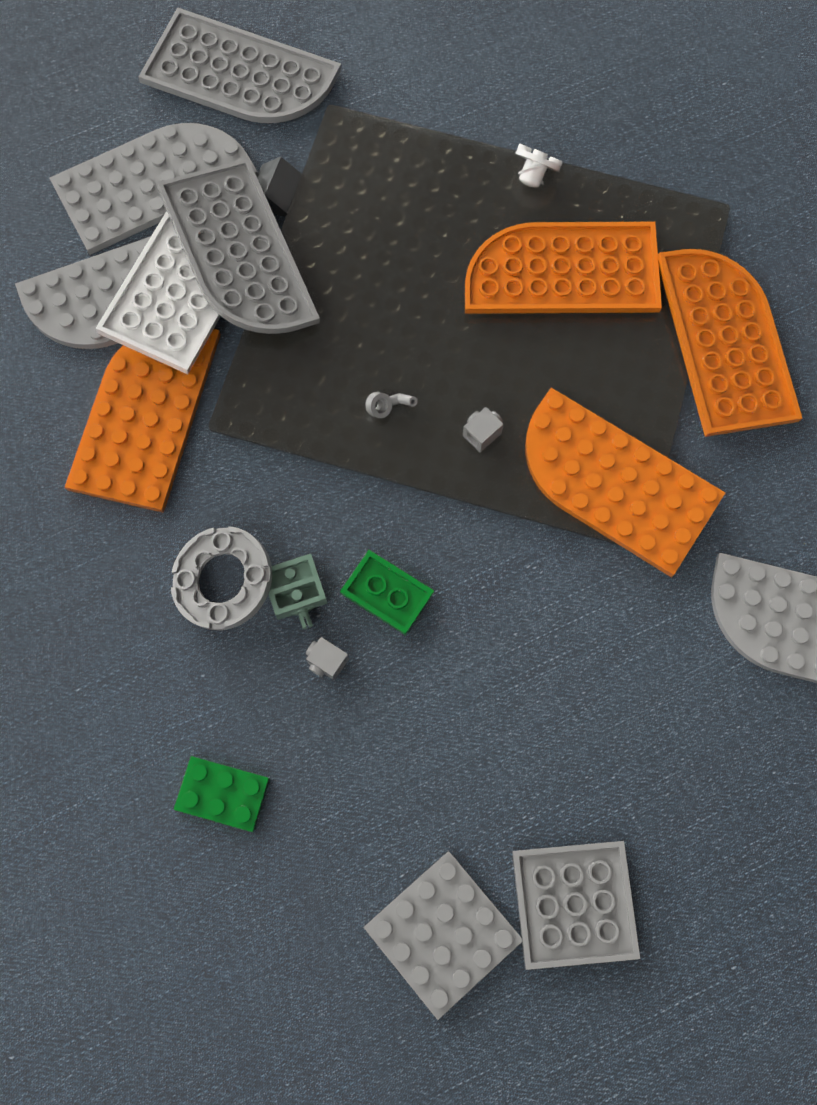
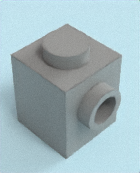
M487 407L480 412L475 411L468 418V423L464 426L463 437L481 453L502 434L504 425L502 418L496 412H491Z
M322 637L318 642L313 641L306 651V655H308L306 660L311 665L309 670L321 678L325 674L334 681L349 660L347 653Z

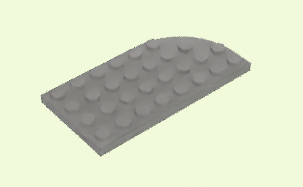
M177 8L138 77L142 84L244 120L257 123H280L301 117L316 108L328 96L342 69L341 63Z
M180 123L154 130L54 175L49 179L89 255L160 223L167 210L158 191L157 182L246 159L249 156L234 138L217 128L197 123ZM249 158V161H250V163H251V165H252V167H253V170H254V172H255V174H256V176H257V175H258V172H257L256 168L254 167L252 161H251L250 158Z
M249 158L157 182L158 191L198 286L206 301L220 316L243 329L266 334L287 333L319 323L320 317Z
M150 237L15 283L23 308L32 323L45 336L68 347L97 349L117 344V342L98 334L96 326Z
M719 553L716 558L712 579L711 600L715 618L725 638L743 657L763 669L817 683V576Z

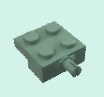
M311 553L272 566V583L269 591V597L277 619L280 620L292 615L299 616L302 629H307L304 619H306L309 628L313 626L308 612L313 608L328 604Z

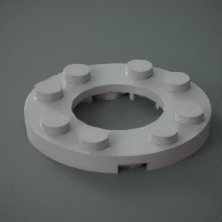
M230 526L228 528L207 529L186 543L178 554L172 568L174 575L171 594L180 613L190 622L209 630H227L237 627L248 621L259 611L269 594L272 583V566L269 555L264 546L255 537L242 529ZM223 554L234 555L240 559L244 566V585L241 587L238 595L231 600L223 603L210 602L200 591L199 578L202 569L215 556Z

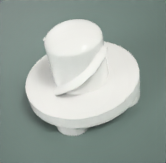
M519 144L515 154L526 159V162L518 174L520 175L519 180L526 186L537 188L540 184H543L542 179L547 168L557 172L560 171L562 161L553 157L547 160L548 154L536 149L531 153V148Z

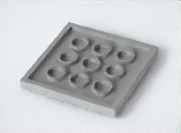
M624 841L512 851L526 970L640 959Z
M449 851L363 927L437 1020L522 942L520 935Z

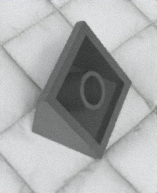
M280 156L262 164L257 179L272 212L291 218L306 177Z

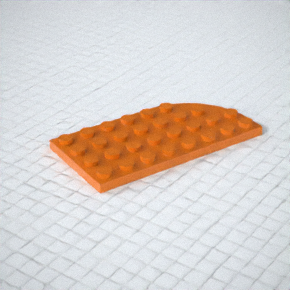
M533 222L505 228L487 239L478 248L470 261L465 278V314L660 313L662 303L655 222Z
M683 249L660 252L657 255L659 270L705 437L795 423L803 419L768 300L755 278L737 262L712 251Z
M213 329L188 374L124 345L115 353L103 375L65 484V488L68 491L164 513L221 334L219 330Z
M550 388L538 405L529 423L525 442L526 460L532 478L541 492L560 509L672 578L725 495V492L553 388Z

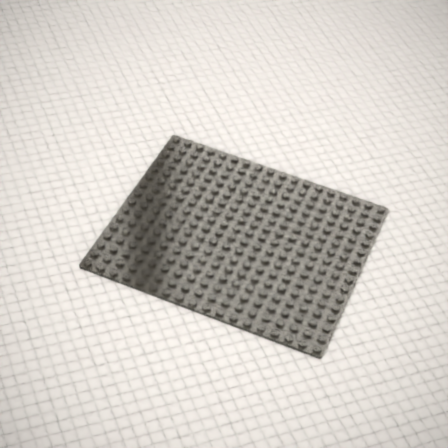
M329 105L326 108L281 229L282 235L320 317V321L312 326L279 334L258 333L244 329L210 419L209 429L218 434L618 545L560 509L541 492L528 468L525 454L526 435L535 410L550 388H553L669 458L687 386L688 373L660 270L662 303L660 313L465 314V278L467 269L478 248L492 235L517 224L533 222H655L658 254L660 252L683 249H701L719 254L730 206L725 203L562 163L559 172L547 168L542 179L543 184H540L537 188L529 187L519 180L520 175L518 174L523 169L526 159L516 155L514 150ZM374 392L385 393L388 396L401 393L414 396L418 400L417 405L414 407L404 404L392 406L391 412L384 418L373 417L366 410V400ZM487 407L491 412H496L502 418L504 425L502 434L480 453L463 437V429L468 423V418L475 411L480 412Z

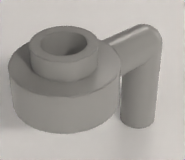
M374 392L366 400V410L373 417L384 418L389 415L392 406L404 404L414 407L417 405L418 400L414 396L401 393L388 396L385 393Z

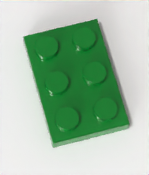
M368 550L341 589L340 594L406 636L434 594V590L371 550Z
M191 756L173 810L254 832L270 778Z

